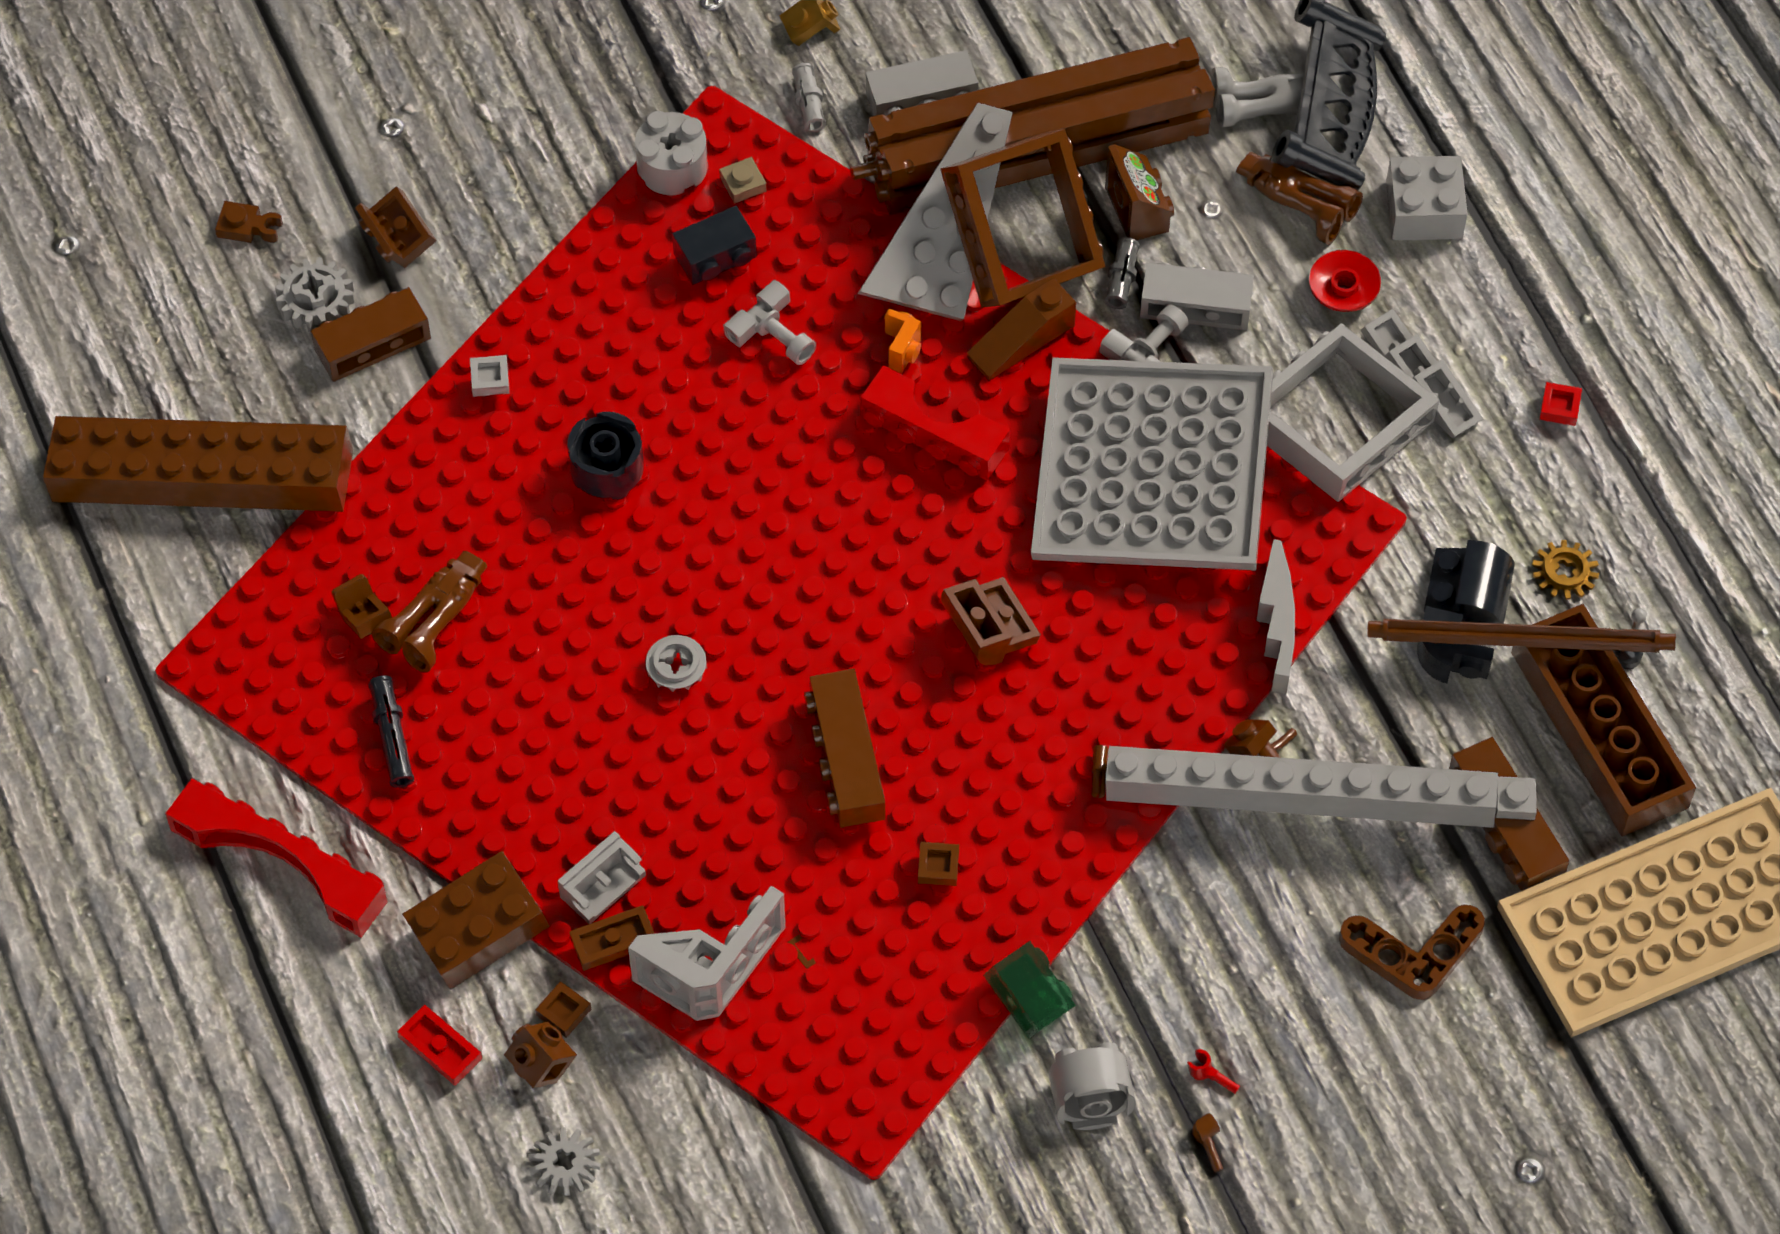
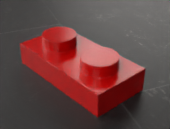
M425 1004L397 1031L400 1040L454 1086L483 1059L482 1053Z

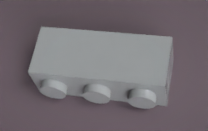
M967 50L866 72V95L873 116L880 114L886 116L892 111L978 90V80Z
M1146 262L1140 318L1157 320L1158 314L1167 305H1174L1185 313L1189 324L1247 331L1254 275L1244 274L1239 271L1225 272L1208 270L1204 267L1191 268L1174 266L1164 262L1157 264Z

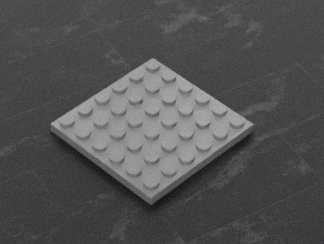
M1053 358L1031 548L1032 560L1256 570L1273 367Z

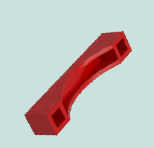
M192 778L165 813L172 832L201 848L217 846L245 847L263 851L284 860L298 870L313 885L324 903L329 920L360 938L363 937L388 902L384 883L375 874L368 871L364 873L352 868L349 861L336 853L329 855L320 850L319 846L309 837L304 835L297 837L288 832L287 828L280 821L271 817L267 820L256 814V811L248 803L242 800L234 802L225 797L224 793L212 783L206 782L202 784Z

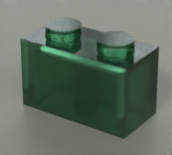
M1031 941L995 964L983 975L1028 1039L1037 1035L1076 1006L1072 1000L1073 995L1070 988L1064 981L1056 978L1049 968L1050 963L1045 953L1040 948H1035Z

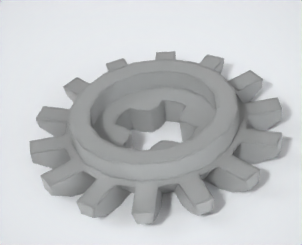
M562 1127L560 1128V1139L557 1140L548 1131L545 1133V1136L550 1143L547 1145L536 1141L534 1146L542 1152L529 1154V1161L539 1162L538 1165L529 1169L530 1174L541 1173L542 1176L536 1184L541 1187L547 1181L551 1183L548 1193L554 1195L557 1186L563 1187L564 1196H570L569 1186L575 1185L580 1193L585 1190L581 1183L584 1178L591 1183L596 1179L589 1173V1170H600L601 1164L591 1160V1157L600 1155L599 1149L587 1150V1147L594 1142L591 1137L581 1142L578 1141L581 1130L576 1129L571 1138H567L566 1128ZM564 1152L566 1156L573 1154L576 1157L571 1161V1169L566 1170L563 1166L557 1168L554 1166L558 1161V1153Z

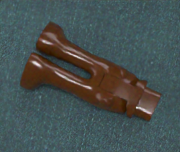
M1249 152L1238 165L1236 173L1247 178L1248 185L1251 187L1255 186L1261 194L1270 200L1302 212L1313 219L1316 223V237L1320 242L1326 245L1332 244L1341 230L1343 220L1350 222L1357 214L1363 200L1362 192L1348 186H1335L1294 166L1285 168L1271 161L1272 156L1268 154L1261 157L1253 152Z
M463 551L456 560L450 559L447 562V566L435 572L416 597L400 613L376 625L372 631L374 641L380 648L390 654H398L402 649L405 659L412 667L423 673L429 672L436 663L435 639L445 626L466 606L475 588L481 583L480 576L487 569V564L468 551ZM430 609H435L433 613L430 614L429 617L412 634L408 636V634L413 630V628L421 619V617Z

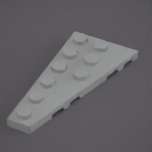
M981 103L975 105L950 148L936 167L933 175L919 194L857 294L958 321L964 319L973 277L940 169L1004 147L1013 112ZM1001 162L973 172L987 219Z

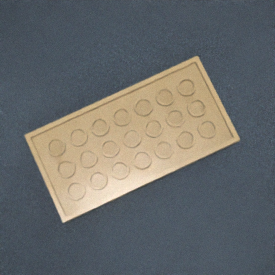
M1768 788L1499 900L1497 906L1499 912L1571 1038L1780 949V801L1772 788Z

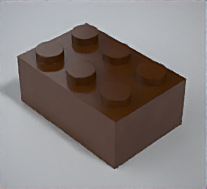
M503 851L402 914L450 990L550 927L539 906Z

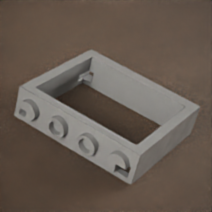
M1342 323L1331 332L1325 331L1322 333L1314 346L1306 352L1304 350L1300 351L1293 358L1291 364L1283 371L1277 370L1273 373L1270 407L1335 354H1338L1406 407L1407 410L1341 465H1338L1272 411H1270L1267 439V446L1337 502L1430 426L1435 420L1440 401Z

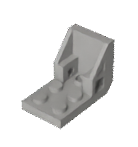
M770 886L763 897L761 895L756 896L748 908V917L741 926L735 925L730 930L724 944L700 929L637 935L628 947L632 981L696 1021L719 1017L786 928L784 893ZM705 956L711 957L713 961H711L710 959L706 958Z

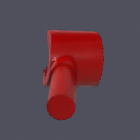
M1195 1050L1196 1058L1201 1063H1204V1065L1195 1066L1188 1061L1190 1075L1196 1080H1205L1207 1078L1212 1081L1214 1080L1236 1094L1240 1085L1212 1067L1211 1056L1206 1050Z

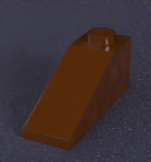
M1054 278L1026 295L967 352V358L988 381L992 380L1074 327L1076 301Z

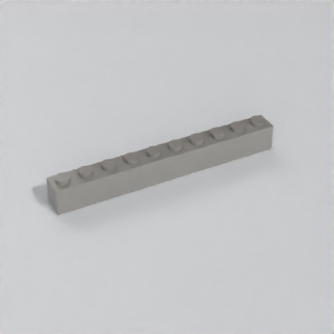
M1109 746L1106 771V801L1493 828L1497 803L1498 773Z

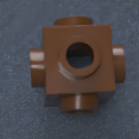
M549 1022L534 1025L526 1024L520 1027L511 1038L513 1042L504 1053V1056L514 1066L515 1072L525 1079L532 1088L557 1083L577 1056L562 1038L561 1032L556 1027L550 1025Z

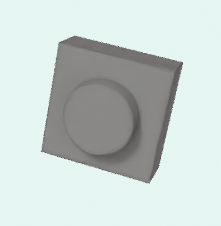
M506 355L470 358L473 397L510 394Z
M1498 776L1496 818L1535 820L1537 813L1536 778Z

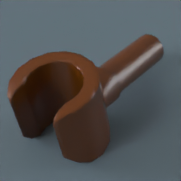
M1291 728L1277 741H1274L1272 744L1268 742L1257 756L1281 758L1277 752L1281 751L1285 745L1297 736L1296 730Z
M1208 1113L1196 1120L1192 1128V1134L1199 1143L1203 1144L1213 1171L1216 1173L1222 1171L1223 1167L1211 1137L1220 1132V1127L1213 1115Z

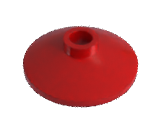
M1336 250L1324 254L1313 264L1309 274V286L1313 296L1325 307L1339 312H1354L1366 308L1377 298L1381 288V276L1374 262L1365 255L1351 250ZM1339 286H1347L1348 289L1340 288Z

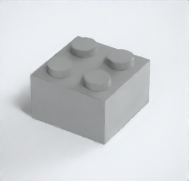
M1461 156L1390 157L1386 188L1391 239H1463L1468 213Z

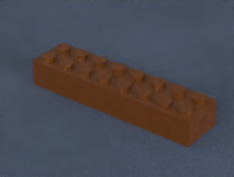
M55 416L43 479L52 502L344 512L353 447L347 425Z

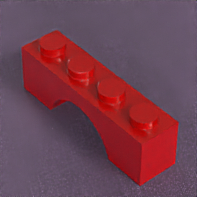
M884 365L861 396V417L870 425L877 428L882 427L896 434L903 442L908 444L914 443L926 449L933 457L939 460L945 459L959 466L963 472L970 476L977 475L988 481L1009 450L1010 429L979 413L965 421L956 423L940 422L928 417L916 404L915 381Z

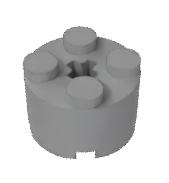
M662 111L650 113L647 120L639 127L635 137L638 174L645 181L646 186L657 193L665 195L685 193L684 189L695 185V187L699 185L707 173V146L703 125L699 119L682 113H664Z
M1106 1042L1095 1048L1082 1050L1066 1048L1055 1054L1056 1062L1050 1067L1048 1077L1059 1123L1064 1125L1066 1120L1072 1122L1073 1129L1094 1130L1117 1123V1115L1125 1110L1127 1116L1133 1112L1136 1100L1127 1060L1119 1052L1117 1044Z

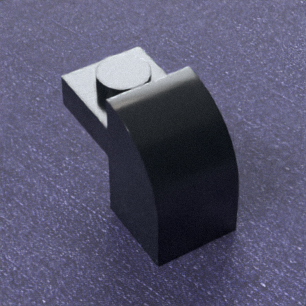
M1426 606L1423 620L1462 622L1463 614ZM1418 642L1417 655L1423 669L1434 679L1447 684L1450 671L1470 679H1488L1494 648L1469 644Z

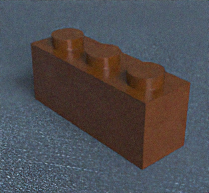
M409 287L399 292H391L381 300L367 306L357 307L351 313L333 321H326L311 330L314 350L333 382L431 339L428 318Z

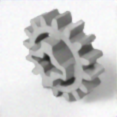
M320 257L312 265H310L307 258L303 259V267L301 268L294 264L290 265L291 275L282 273L280 275L281 284L275 286L276 303L278 310L282 311L283 319L285 321L292 319L293 326L296 329L303 323L306 324L308 332H311L315 325L338 319L340 314H349V305L355 302L352 279H348L347 270L345 268L337 270L335 261H331L325 266ZM312 290L315 291L316 296H318V299H315L314 293L312 294Z

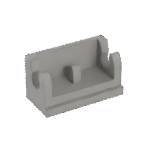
M614 831L558 880L560 898L582 919L591 924L646 876L645 869L639 864L642 859Z

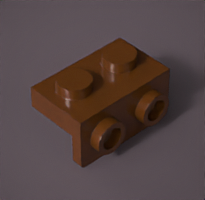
M397 186L370 209L362 203L355 207L362 218L358 221L360 226L370 237L376 238L379 244L375 248L388 263L393 260L406 268L437 241L406 194Z

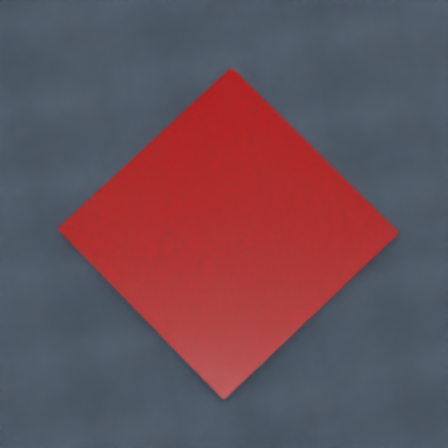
M708 86L682 113L699 119L703 125L706 135L708 162L707 173L703 181L696 187L692 185L684 189L685 193L678 195L660 194L646 186L645 181L638 174L637 162H635L351 461L344 512L305 510L158 664L155 671L157 677L447 882L452 883L489 858L503 851L550 926L531 938L532 942L871 1180H877L883 1175L1179 807L1177 805L1106 801V785L1104 797L1098 798V795L1096 798L1091 795L1093 747L1104 745L1108 747V750L1109 746L1221 754L1225 749L1224 744L1233 735L1232 731L1235 726L1245 719H1249L1272 691L1278 659L1264 656L1270 624L1258 622L1257 614L1273 540H1281L1291 574L1295 604V644L1292 666L1405 526L1407 516L1360 485L1337 502L1267 446L1256 570L1032 560L1031 548L1052 359L1110 360L1099 352L1100 344L1110 330L1076 310L1074 327L988 381L967 358V352L1024 297L1000 306L982 308L973 281L964 319L958 321L857 294L894 237L895 232L910 208L905 209L901 213L890 215L885 202L879 203L874 184L864 178L853 180L850 169L716 86ZM752 157L766 182L767 191L734 204L720 179L719 169ZM737 206L756 236L757 257L744 266H736L720 273L712 280L701 281L692 285L673 254L672 233ZM1001 264L1008 289L1029 281ZM773 280L780 282L790 292V302L779 311V322L796 336L805 333L816 342L814 353L802 365H797L786 356L787 347L770 333L761 336L756 332L741 347L733 344L724 335L723 325L741 309L746 312L752 309L757 304L756 295ZM888 309L909 313L915 319L921 321L920 352L914 363L908 362L902 375L915 381V401L924 414L940 422L956 423L965 421L979 413L1010 429L1009 450L988 481L977 475L970 476L966 474L959 466L945 459L939 460L933 457L926 449L914 443H905L896 434L882 427H874L861 417L862 394L883 365L889 368V348L895 337L885 333V314ZM506 355L510 394L473 397L470 358ZM604 411L619 413L629 418L635 424L642 440L644 459L642 477L637 485L628 492L627 496L619 500L600 498L587 494L575 486L570 471L567 443L572 428L583 418L586 421L597 417L596 413ZM463 551L472 553L487 564V569L480 576L481 583L475 588L466 606L445 626L435 639L436 663L427 673L420 672L412 667L405 659L402 649L398 654H390L378 646L372 634L360 639L343 621L331 593L338 586L363 574L368 579L373 593L389 609L391 616L395 617L416 597L435 572L447 566V562L450 559L456 560ZM1004 577L1041 635L1037 644L1005 654L1002 663L983 665L977 660L941 602V595L944 589L976 579L979 585ZM430 609L429 611H427L417 622V624L415 625L413 630L408 634V636L412 634L429 617V615L433 613L435 609ZM671 635H682L698 642L706 654L707 669H705L701 681L693 683L689 690L678 688L672 692L664 686L658 688L655 681L648 676L646 668L648 651L658 640ZM679 653L674 658V662L669 664L673 674H676L680 666H683ZM855 668L885 798V820L840 828L837 814L830 815L826 792L832 791L829 780L822 781L819 759L824 758L822 747L815 748L811 725H816L817 723L815 714L808 715L804 692L810 691V676ZM386 675L392 678L397 705L401 706L403 712L401 725L412 774L414 775V782L402 788H395L390 785V776L379 726L374 723L372 712L375 708L368 684L371 679L378 676ZM614 831L640 856L642 860L639 864L645 869L646 876L592 923L643 905L655 934L700 929L724 944L730 930L735 925L741 926L748 917V908L756 896L761 895L763 897L770 886L784 893L786 928L719 1017L696 1021L633 982L629 955L583 971L571 942L569 931L589 924L560 898L558 880ZM921 842L959 844L957 886L918 884ZM799 934L802 939L795 943L796 947L808 961L813 958L816 962L809 968H806L799 960L796 947L787 943ZM705 956L706 958H708V959H710L711 961H713L711 957Z

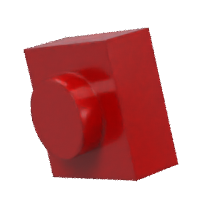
M1546 382L1539 420L1576 426L1582 388Z

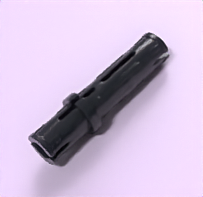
M386 675L378 676L371 679L368 684L375 708L372 712L374 723L379 726L390 776V785L395 788H402L414 782V775L412 774L401 725L403 712L401 706L397 705L392 678Z

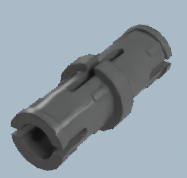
M1128 237L1118 240L1114 263L1108 269L1110 281L1105 304L1113 309L1126 308L1130 286L1135 281L1137 275L1135 262L1140 244L1135 239Z

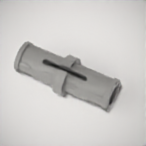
M800 63L792 69L797 90L795 101L797 106L801 108L804 129H807L808 132H818L826 126L821 105L823 94L821 89L817 87L814 66H811L810 63Z

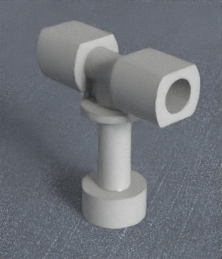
M773 280L756 295L757 304L748 312L741 309L723 325L724 335L738 347H741L756 332L761 336L768 333L772 334L787 347L786 356L797 365L804 364L816 349V342L805 333L796 336L779 322V311L790 302V292L776 280Z
M1167 305L1157 316L1159 325L1146 339L1136 338L1134 341H1131L1116 329H1112L1102 340L1099 352L1110 360L1161 362L1157 359V347L1169 335L1178 336L1188 326V318L1178 307Z

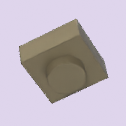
M752 157L719 169L720 179L734 204L767 191L766 182Z

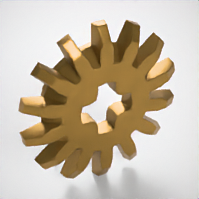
M1561 540L1560 548H1556L1553 542L1547 543L1550 551L1548 554L1541 549L1538 550L1537 554L1543 561L1533 560L1532 566L1542 570L1533 572V578L1546 579L1539 584L1541 590L1553 585L1552 597H1555L1559 590L1563 589L1565 599L1570 600V590H1573L1581 598L1585 595L1581 587L1588 590L1594 589L1595 585L1588 580L1599 579L1600 573L1590 571L1598 567L1599 564L1598 561H1587L1592 554L1589 549L1582 554L1578 551L1581 546L1580 543L1576 542L1574 547L1570 548L1567 547V540ZM1563 563L1566 567L1573 566L1575 568L1571 574L1572 578H1567L1565 574L1558 575L1556 573L1559 571V564Z

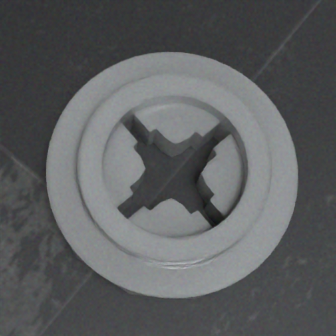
M682 635L664 637L654 643L648 651L646 657L648 676L655 681L658 688L664 686L672 692L678 688L689 690L693 683L701 681L705 669H707L706 654L701 645L692 638ZM679 653L683 666H680L679 671L673 674L669 664L674 662V658Z

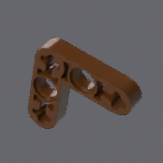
M1464 904L1456 907L1417 953L1370 919L1355 915L1343 922L1340 929L1339 942L1348 954L1408 996L1417 1000H1425L1437 992L1479 940L1485 925V918L1483 913L1475 906ZM1472 920V927L1468 926L1462 932L1460 939H1458L1455 934L1458 932L1460 921ZM1359 930L1364 932L1363 939L1360 937L1356 941L1350 939L1351 932L1357 933ZM1374 940H1378V942L1375 944L1372 953H1369V944L1373 946ZM1439 944H1446L1453 949L1455 955L1449 960H1441L1434 955L1433 948ZM1386 949L1393 950L1399 955L1400 961L1396 965H1385L1379 960L1378 954ZM1429 965L1432 971L1429 974L1427 983L1423 982L1419 986L1414 983L1415 976L1421 977Z

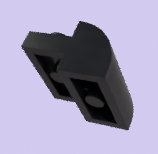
M1468 540L1466 548H1436L1424 613L1427 606L1463 614L1462 619L1465 622L1504 624L1515 567L1513 558L1504 549L1478 540Z

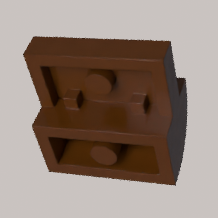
M1004 577L979 585L976 579L946 588L942 592L941 602L981 664H1000L1005 654L1037 644L1041 634Z

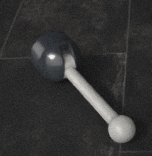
M1637 608L1631 613L1633 620L1631 629H1639L1640 624L1646 620L1647 615L1643 609ZM1612 650L1623 669L1627 670L1637 667L1643 656V652L1623 651L1620 653L1619 650Z

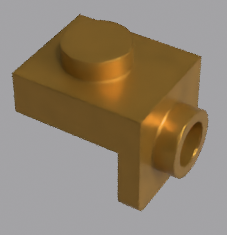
M800 0L779 15L791 41L797 46L803 44L825 27L833 33L841 30L836 20L838 12L830 0Z

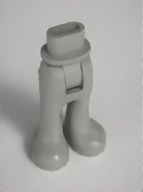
M1214 67L1211 73V82L1215 88L1213 104L1214 108H1217L1216 116L1219 126L1229 127L1241 120L1272 114L1287 113L1298 115L1304 75L1285 74L1255 81L1238 82L1233 81L1227 68Z

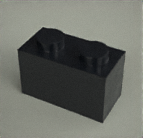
M737 206L672 233L673 254L692 285L701 281L712 280L720 273L736 266H744L757 257L756 236Z

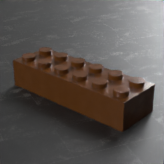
M1584 604L1532 624L1598 628ZM1512 647L1511 654L1621 837L1689 809L1696 786L1612 650Z

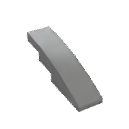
M1394 309L1376 318L1360 330L1376 351L1440 400L1434 421L1449 436L1455 438L1483 420V417L1443 359L1437 362L1418 334L1413 337L1411 336Z
M1274 539L1260 597L1257 621L1270 624L1264 656L1278 659L1272 692L1287 695L1295 644V604L1291 574L1281 540Z

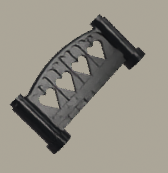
M1300 0L1295 10L1294 19L1302 25L1311 27L1296 127L1295 132L1285 130L1279 136L1273 148L1272 161L1285 168L1294 166L1335 186H1348L1359 190L1364 183L1365 172L1361 171L1360 167L1356 166L1369 138L1377 102V71L1374 51L1381 49L1386 39V33L1382 31L1381 27L1325 0ZM1352 47L1357 53V58L1353 60L1355 69L1349 67L1334 48ZM1348 75L1353 81V85L1349 88L1351 97L1346 96L1330 76ZM1344 103L1349 110V113L1345 115L1347 125L1340 123L1325 104ZM1335 130L1341 132L1344 136V142L1340 144L1343 152H1337L1321 132Z

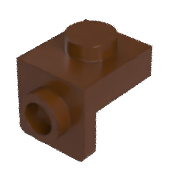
M363 574L345 582L331 592L343 621L360 639L371 635L373 629L381 621L392 618L389 609L373 593L368 579Z

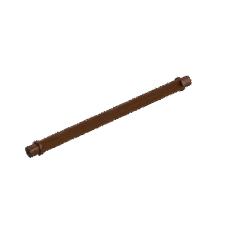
M1385 618L1383 621H1368L1367 628L1368 638H1382L1383 641L1621 650L1660 653V650L1675 651L1676 634L1661 633V630H1618L1592 627Z

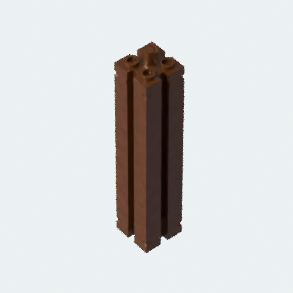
M1187 37L1179 39L1173 44L1167 42L892 111L886 116L880 114L869 117L868 133H864V141L868 153L863 156L864 163L851 166L850 172L853 180L874 176L876 181L875 192L879 203L885 202L889 214L894 215L903 212L907 208L911 209L977 103L1013 112L1005 146L1045 132L1065 129L1067 137H1069L1073 146L1072 154L1077 168L1107 160L1108 146L1115 144L1135 152H1140L1183 141L1189 136L1198 137L1209 134L1211 115L1208 109L1213 108L1215 88L1206 70L1200 68V57L1191 38ZM1045 147L1001 162L995 188L1052 174Z

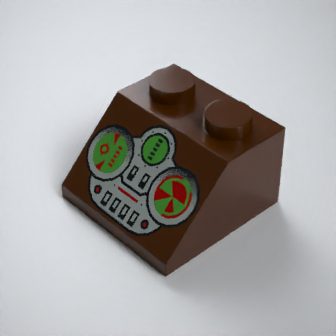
M1115 144L1108 146L1105 189L1126 237L1138 241L1169 232L1170 218L1174 216V206L1171 198L1164 196L1161 190L1162 180L1158 169H1152L1146 155Z

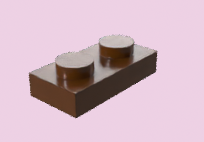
M643 905L569 931L571 942L583 971L629 955L628 947L637 935L655 934Z

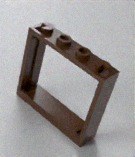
M1065 129L1045 132L940 169L982 308L1000 306L1025 297L1053 278L1060 284L1106 267L1103 259V247L1097 239L1093 225V213L1087 205L1084 195L1083 179L1077 171L1072 154L1073 146L1071 140L1067 137ZM1045 147L1079 263L1008 289L973 172Z

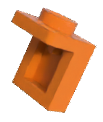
M888 309L885 314V333L895 337L889 348V368L902 374L908 362L914 363L920 352L921 321L915 319L909 313Z

